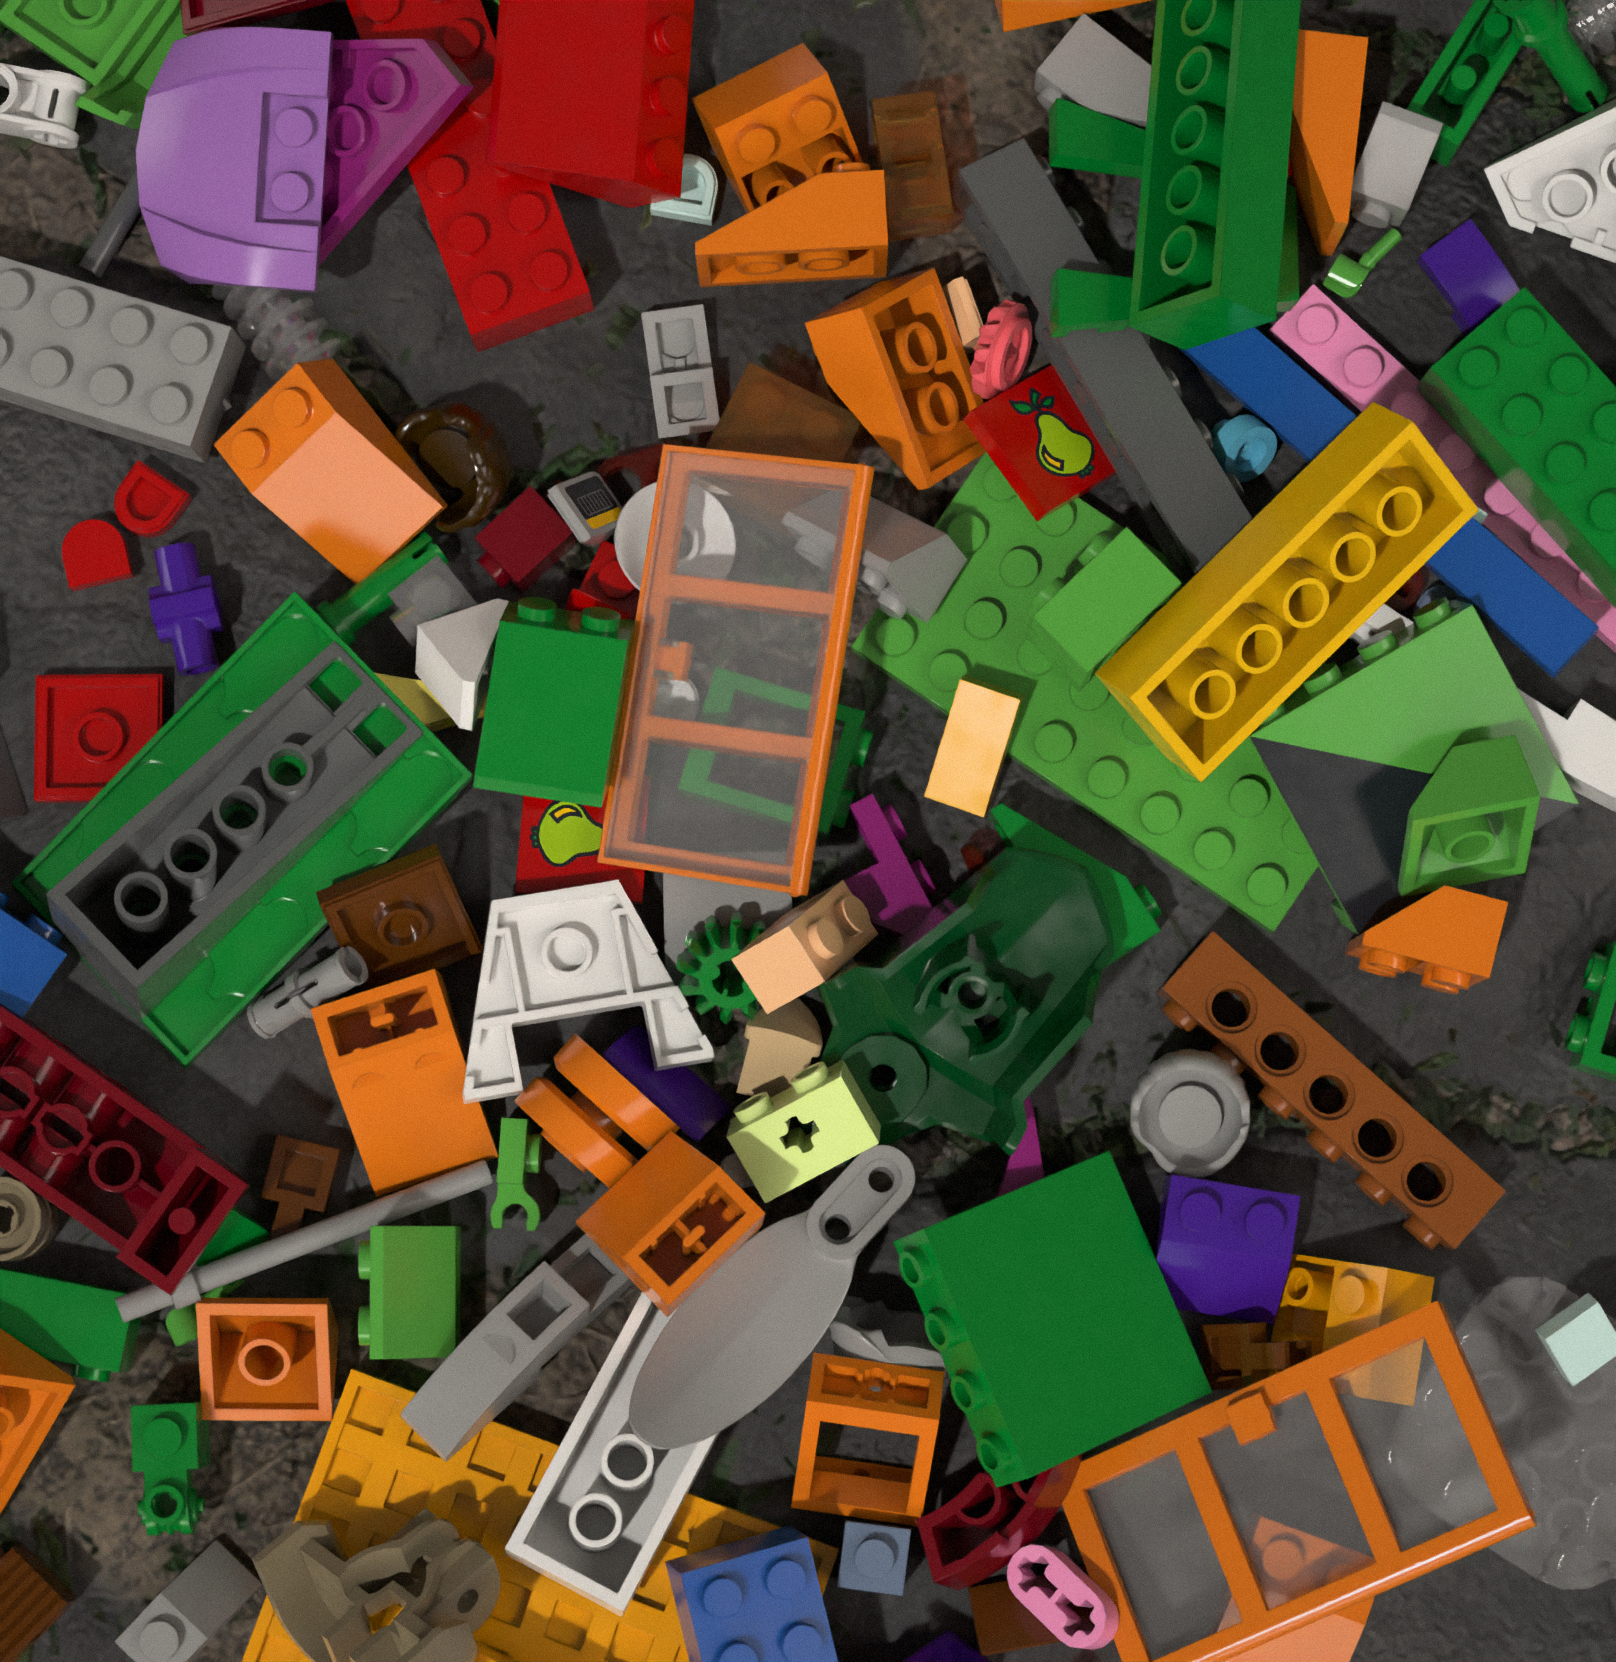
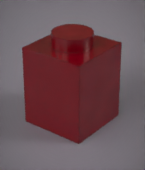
M531 486L474 537L480 550L484 553L476 560L482 569L501 588L511 581L522 594L578 543L576 536L567 523Z

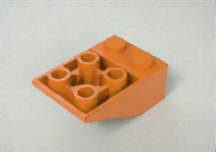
M436 969L310 1009L329 1071L376 1197L428 1181L481 1160L487 1162L499 1157L482 1101L468 1104L463 1103L462 1091L468 1055L443 976Z

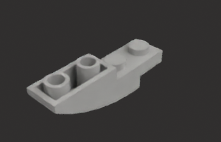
M587 1234L583 1235L550 1266L545 1261L541 1263L469 1333L401 1412V1418L447 1462L541 1376V1367L626 1291L633 1282Z

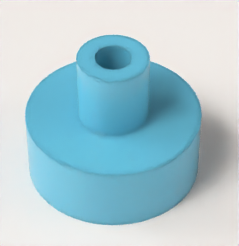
M1240 415L1231 420L1224 419L1219 421L1212 430L1214 456L1223 471L1233 473L1239 482H1247L1259 476L1266 470L1274 458L1277 449L1276 435L1255 416Z

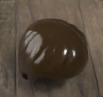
M444 402L436 406L417 409L407 415L397 427L394 437L448 505L435 517L439 520L435 524L436 528L442 532L454 533L462 531L464 528L477 526L495 511L511 480L512 455L508 449L506 437L500 432L498 425L492 419L487 418L479 409L463 402Z

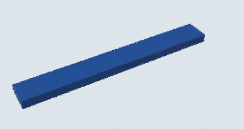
M1255 327L1187 350L1179 348L1184 355L1257 419L1269 427L1283 442L1309 464L1357 418L1352 411ZM1473 517L1424 564L1463 600L1472 604L1480 615L1553 679L1598 633L1599 626Z

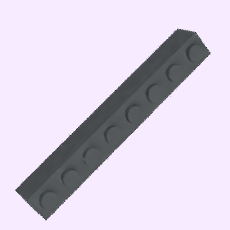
M1022 138L960 169L950 195L1013 301L1026 306L1033 335L1067 388L1115 469L1118 478L1184 587L1252 520L1245 507L1246 496L1244 490L1233 473L1223 471L1213 454L1214 444L1207 427L1200 419H1192L1181 401L1182 390L1177 377L1167 365L1160 366L1149 347L1150 337L1148 334L1133 329L1128 325L1125 330L1098 333L1097 328L1070 331L1066 337H1051L1050 279L1056 270L1062 268L1114 275V272L1105 260H1097L1085 241L1087 233L1081 217L1073 207L1064 206L1054 189L1055 178L1046 159L1040 154L1034 156L1027 142Z

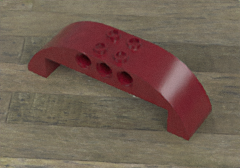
M0 1003V1167L120 1250L116 1258L167 1294L173 1295L250 1184L219 1156L157 1109L24 1016L21 1018Z

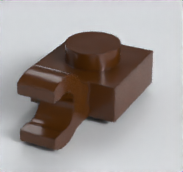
M277 1134L261 1198L279 1203L269 1240L305 1227L307 1210L323 1214L327 1213L342 1156L340 1149Z
M1266 1322L1200 1325L1202 1369L1211 1390L1243 1389L1269 1377V1369H1287L1312 1357L1311 1340L1267 1342Z

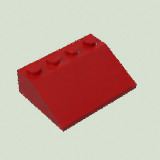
M499 0L487 163L627 208L680 198L695 0Z

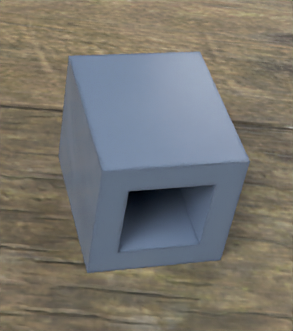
M845 1516L837 1587L903 1596L911 1534L910 1525Z

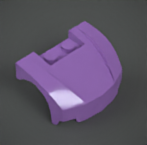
M213 27L173 42L145 99L136 146L139 206L160 265L188 284L245 286L318 293L334 36L331 32L270 27Z

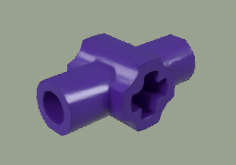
M187 542L176 543L158 548L154 551L160 586L149 588V605L158 639L162 644L172 642L178 675L194 676L214 671L219 668L213 633L224 631V616L214 578L211 575L201 576L195 544Z

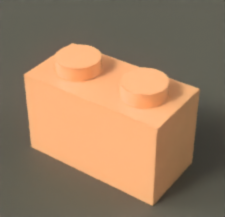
M844 880L785 913L731 960L766 1014H769L825 982L876 937L878 933L870 922V916L865 905L860 899L853 896Z

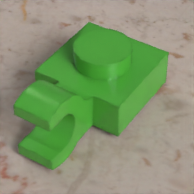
M503 1117L501 1119L497 1169L498 1190L496 1201L492 1206L490 1214L491 1223L495 1229H503L505 1211L514 1204L522 1205L527 1211V1231H537L541 1222L540 1206L528 1194L526 1186L528 1183V1172L539 1173L542 1135L531 1134L532 1121L528 1119Z

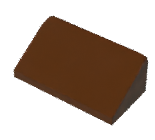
M1086 1566L1079 1567L1085 1574L1089 1576ZM1044 1573L1036 1574V1580L1032 1587H1045L1054 1592L1057 1590ZM1008 1580L968 1587L978 1649L981 1656L1061 1642L1015 1597L1009 1588ZM1070 1601L1068 1606L1081 1619V1623L1076 1630L1093 1631L1095 1624L1091 1621L1090 1614L1094 1607H1081L1074 1605Z

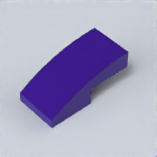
M1471 219L1422 253L1416 261L1453 308L1454 313L1451 318L1465 336H1468L1520 291L1498 255Z

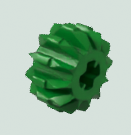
M736 911L730 917V926L722 927L720 921L715 916L710 915L705 919L706 934L690 930L686 934L685 945L689 951L677 955L676 968L683 974H686L680 980L682 994L684 996L698 995L696 1010L700 1015L709 1012L715 1005L720 1007V1020L725 1025L731 1021L733 1009L740 1008L743 1014L750 1020H753L755 1015H757L756 1001L758 1000L740 973L729 974L728 966L723 971L720 969L722 962L730 961L767 929V925L763 920L754 923L748 929H744L743 916Z

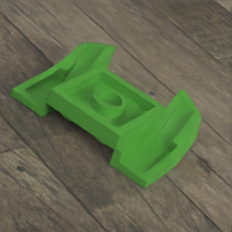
M0 0V34L5 28H8L64 68L87 81L92 88L79 97L74 104L75 106L104 119L134 129H140L146 96L173 42L187 37L183 34L180 0Z

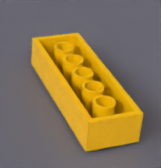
M1372 402L1134 634L1095 675L1161 753L1178 767L1202 782L1464 526L1479 509L1414 422Z

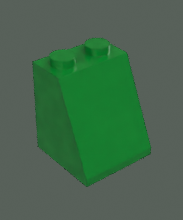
M524 597L519 599L518 602H508L499 621L473 788L602 808L610 785L635 620L622 619L619 612L604 607H588L583 609L582 612L558 609L555 602L540 597Z

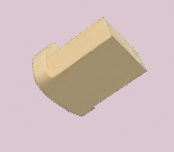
M795 998L769 1014H766L762 1008L757 1011V1015H755L753 1020L747 1022L744 1036L749 1039V1044L736 1093L752 1097L759 1093L767 1092L770 1098L792 1087L790 1080L797 1073L811 1065L812 1057L820 1056L823 1046L820 1026L815 1016L800 999Z

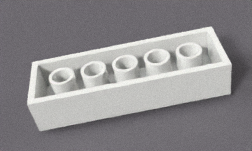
M643 1292L505 1547L506 1555L621 1617L625 1614L719 1435L717 1433L704 1441L686 1447L656 1449L644 1444L634 1434L629 1424V1405L636 1377L663 1328L675 1313L674 1311L666 1317Z

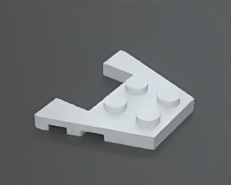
M619 880L491 901L462 1091L464 1104L520 1095L522 1093L523 1086L512 1027L641 1006L643 1008L655 1071L713 1060L714 1053L706 1035H702L688 1010L689 1005L678 985L675 986L657 954L658 949Z

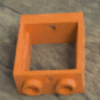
M814 1352L791 1508L918 1527L916 1519L923 1515L937 1436L944 1372ZM877 1386L881 1388V1391H872L869 1387ZM820 1421L917 1435L912 1470L815 1455Z

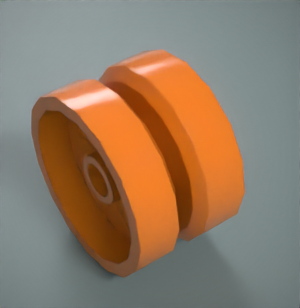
M576 1033L553 1058L556 1069L579 1090L569 1098L548 1078L535 1077L514 1100L525 1113L544 1129L540 1134L583 1173L589 1170L608 1188H611L638 1162L616 1140L623 1131L629 1134L645 1150L650 1151L670 1131L676 1133L680 1129L678 1125Z

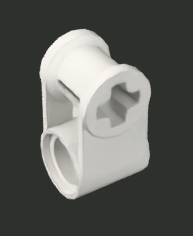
M0 63V86L9 89L7 100L0 105V133L28 138L35 142L58 148H76L79 135L74 129L79 107L74 104L82 94L90 89V84L80 77L60 71L35 70Z

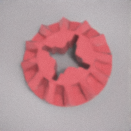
M1005 299L988 313L987 323L979 328L980 336L978 342L972 348L975 351L974 360L969 368L970 374L973 376L971 381L974 393L987 400L1016 385L1024 371L1031 349L1032 325L1029 320L1028 310L1024 304Z

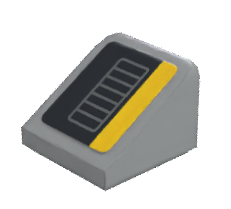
M587 472L559 483L548 490L549 494L547 496L580 543L595 548L615 533L617 519L623 508L600 474Z

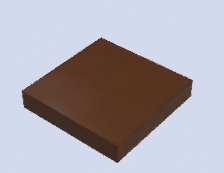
M437 843L316 892L319 905L340 948L352 947L362 956L366 963L368 978L366 982L359 985L361 992L432 969H441L483 951L480 938Z

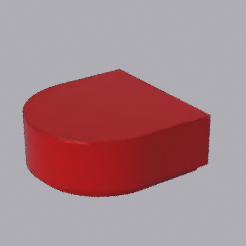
M137 460L116 491L114 509L120 522L131 533L140 537L151 538L169 531L193 498L152 468Z
M98 519L85 520L73 526L66 534L62 543V559L68 585L73 592L135 577L127 543L122 534L110 523Z

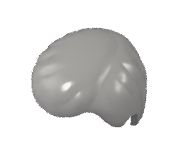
M1181 1049L1176 1052L1166 1053L1160 1059L1150 1063L1147 1070L1137 1080V1086L1133 1090L1130 1105L1132 1132L1136 1139L1152 1152L1156 1162L1165 1171L1173 1175L1190 1178H1202L1212 1175L1222 1169L1236 1156L1247 1138L1250 1126V1100L1245 1090V1082L1238 1076L1235 1067L1231 1063L1221 1059L1212 1052Z

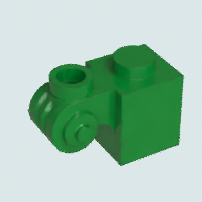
M201 1401L130 1406L132 1472H144V1493L142 1500L137 1502L138 1516H142V1524L146 1526L147 1535L160 1536L163 1532H167L169 1535H174L175 1532H181L183 1535L195 1534L197 1525L201 1521L202 1513L205 1512L204 1497H198L197 1488L192 1487L193 1470L210 1465L209 1420H202Z

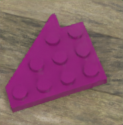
M427 39L334 40L319 266L473 89L474 86L437 41Z

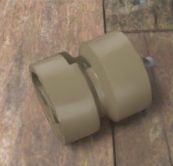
M0 1177V1261H27L42 1254L53 1242L58 1230V1209L56 1205L19 1179Z

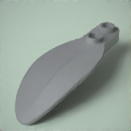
M876 1145L860 1153L809 1210L782 1219L751 1237L679 1306L650 1350L636 1377L629 1405V1424L640 1441L656 1449L681 1448L704 1441L749 1414L790 1378L822 1339L837 1315L851 1284L858 1255L906 1203L912 1193L915 1184V1171L910 1159L902 1151L888 1145ZM878 1171L888 1174L892 1180V1188L886 1192L873 1190L868 1181L869 1176ZM832 1219L843 1220L849 1228V1235L842 1240H834L827 1235L825 1224Z

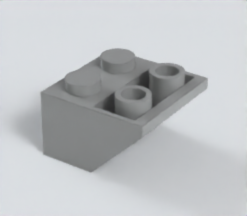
M832 491L791 511L783 522L800 541L796 550L806 559L823 568L819 575L830 585L832 584L846 492ZM870 496L856 588L870 594L869 601L893 618L901 620L904 614L908 613L928 623L966 563L967 558L946 533Z

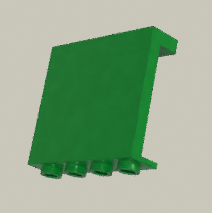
M1110 1151L893 1241L899 1255L901 1275L905 1282L913 1288L925 1317L924 1326L927 1337L931 1344L939 1350L951 1379L950 1388L953 1399L957 1406L965 1412L977 1441L976 1450L979 1461L983 1468L991 1474L996 1488L1031 1478L1212 1392Z

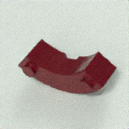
M1083 1453L1031 1478L996 1488L991 1474L986 1470L983 1473H977L974 1479L951 1501L932 1513L916 1519L933 1582L958 1591L982 1581L1009 1564L1012 1556L1020 1548L1031 1545L1056 1515L1072 1486Z

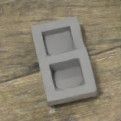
M704 305L641 313L658 438L721 430Z

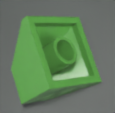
M1516 734L1495 739L1478 738L1464 745L1451 748L1409 810L1397 886L1401 897L1436 891L1444 885L1457 887L1526 872L1540 793Z

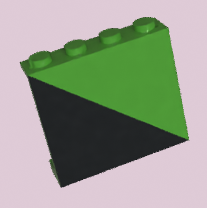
M1446 597L1434 600L1414 612L1412 616L1415 623L1396 634H1393L1391 630H1386L1362 642L1357 647L1360 655L1340 667L1335 662L1319 667L1303 682V689L1289 696L1245 739L1252 744L1337 900L1330 904L1341 924L1358 935L1431 893L1426 892L1401 897L1397 886L1409 810L1453 746L1464 745L1478 738L1495 739L1516 734L1540 793L1534 831L1579 805L1472 604L1458 600L1448 602Z

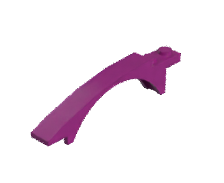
M871 794L851 804L849 813L876 864L844 880L853 896L860 899L867 908L870 922L875 930L899 939L936 907H932L927 898L937 892L920 859L909 864L898 841L906 838L907 834L892 805L888 803L879 807L874 795ZM1030 1096L1024 1100L1027 1129L1016 1151L1011 1156H1007L1003 1177L994 1199L1044 1178L1035 1115Z

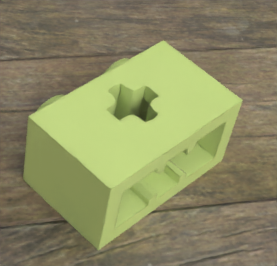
M844 1060L828 1068L824 1062L815 1063L797 1073L790 1080L792 1087L772 1098H770L767 1092L759 1093L745 1100L734 1109L733 1112L736 1117L730 1120L727 1139L765 1203L879 1144L881 1125ZM797 1116L802 1124L813 1121L812 1133L805 1135L800 1127L789 1131L791 1118Z

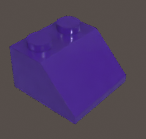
M1178 1175L1165 1176L1153 1254L1176 1308L1252 1322H1266V1324L1274 1325L1291 1262L1301 1196Z

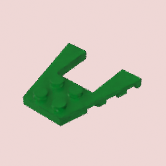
M1056 98L1049 109V166L1142 179L1146 130L1065 99ZM1288 184L1286 186L1277 313L1291 311L1299 301L1296 187ZM1058 268L1050 279L1051 337H1066L1070 331L1097 328L1098 333L1125 330L1129 325L1133 278Z

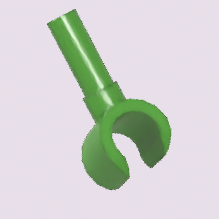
M1391 228L1362 255L1359 262L1340 253L1328 272L1323 286L1341 297H1354L1369 272L1376 266V263L1402 240L1401 234L1396 229Z
M239 1279L233 1286L226 1284L210 1290L203 1296L200 1295V1297L226 1298L245 1282L243 1279ZM196 1303L178 1310L174 1308L167 1315V1329L174 1344L178 1347L198 1339Z

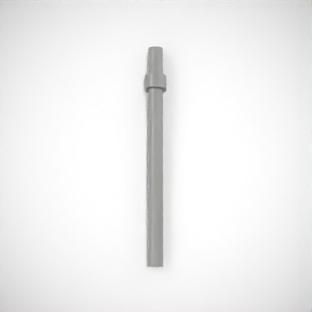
M481 1160L191 1269L173 1295H169L155 1284H151L115 1298V1302L122 1321L125 1323L170 1305H174L176 1310L184 1308L197 1301H201L199 1294L369 1231L370 1226L385 1225L493 1184L490 1170L486 1161Z

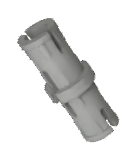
M347 946L338 949L335 954L310 969L301 967L288 974L283 986L262 999L249 1004L247 1016L253 1030L264 1039H269L270 1037L272 1039L279 1035L282 1030L304 1017L313 1019L311 1008L330 1003V1001L356 985L359 986L366 982L368 969L364 959L355 949Z

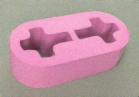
M1031 1544L1020 1548L1012 1556L1007 1569V1580L1010 1590L1061 1642L1069 1647L1095 1650L1104 1647L1114 1638L1119 1623L1116 1605L1065 1553L1057 1548ZM1033 1563H1049L1044 1574L1057 1588L1055 1592L1045 1587H1032L1036 1580V1575L1031 1570ZM1070 1601L1077 1606L1094 1607L1090 1614V1619L1095 1624L1093 1631L1076 1630L1081 1623V1619L1068 1606Z

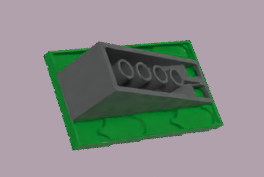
M294 591L11 884L13 889L44 921L63 934L61 939L120 999L169 1053L187 1069L329 925L319 905L316 892L395 860L399 853L458 796L459 792L472 780L473 774Z

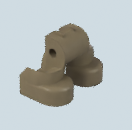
M426 1508L385 1543L364 1549L350 1559L342 1549L330 1520L296 1521L289 1529L281 1533L252 1558L282 1627L295 1645L312 1662H474L478 1655V1647L473 1632L479 1629L490 1616L498 1601L501 1588L500 1574L493 1556L476 1540L468 1538L460 1540L458 1530L450 1521L437 1517ZM394 1604L403 1608L393 1618L390 1625L384 1626L374 1633L370 1620L372 1616Z

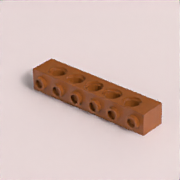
M1214 931L1206 936L1157 991V994L1166 1001L1160 1010L1171 1022L1187 1034H1190L1194 1028L1199 1030L1214 1044L1209 1052L1231 1063L1235 1067L1238 1076L1244 1070L1263 1087L1257 1094V1097L1271 1111L1285 1121L1293 1114L1311 1130L1305 1139L1316 1151L1333 1164L1341 1157L1360 1174L1354 1180V1183L1370 1199L1381 1207H1384L1390 1200L1409 1218L1402 1224L1403 1227L1426 1248L1433 1250L1439 1244L1445 1250L1456 1249L1506 1192L1502 1186ZM1229 992L1241 999L1244 1004L1245 1015L1239 1026L1226 1027L1216 1021L1212 1013V1002L1217 994ZM1269 1035H1279L1285 1038L1292 1047L1293 1058L1291 1064L1285 1070L1271 1069L1261 1058V1044ZM1317 1078H1328L1335 1082L1340 1089L1341 1102L1332 1114L1319 1112L1310 1102L1309 1090ZM1368 1120L1379 1122L1386 1128L1389 1134V1146L1380 1157H1372L1366 1154L1358 1142L1359 1130ZM1418 1163L1429 1166L1435 1172L1438 1179V1187L1435 1194L1426 1201L1414 1197L1407 1186L1408 1173Z

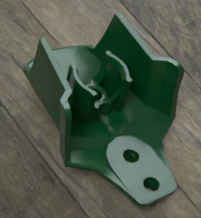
M1005 848L872 962L849 960L829 979L818 985L833 1025L819 1062H824L828 1068L844 1060L881 1125L880 1140L877 1145H889L915 1132L934 1125H940L990 1143L995 1142L1008 1156H1011L1016 1151L1027 1129L1024 1100L1093 1024L1095 997L1100 977L1115 954L1112 929L1107 910L1099 889L1087 867L1048 852L1023 848ZM876 1065H889L895 1070L896 1075L890 1081H879L876 1085H873L870 1081L872 1079V1068ZM797 1116L794 1117L797 1124L808 1134L812 1133L813 1121L802 1124ZM856 1155V1156L850 1158L849 1160H847V1161H845V1162H843V1163H841V1164H843V1165H850L851 1162H852L858 1155Z

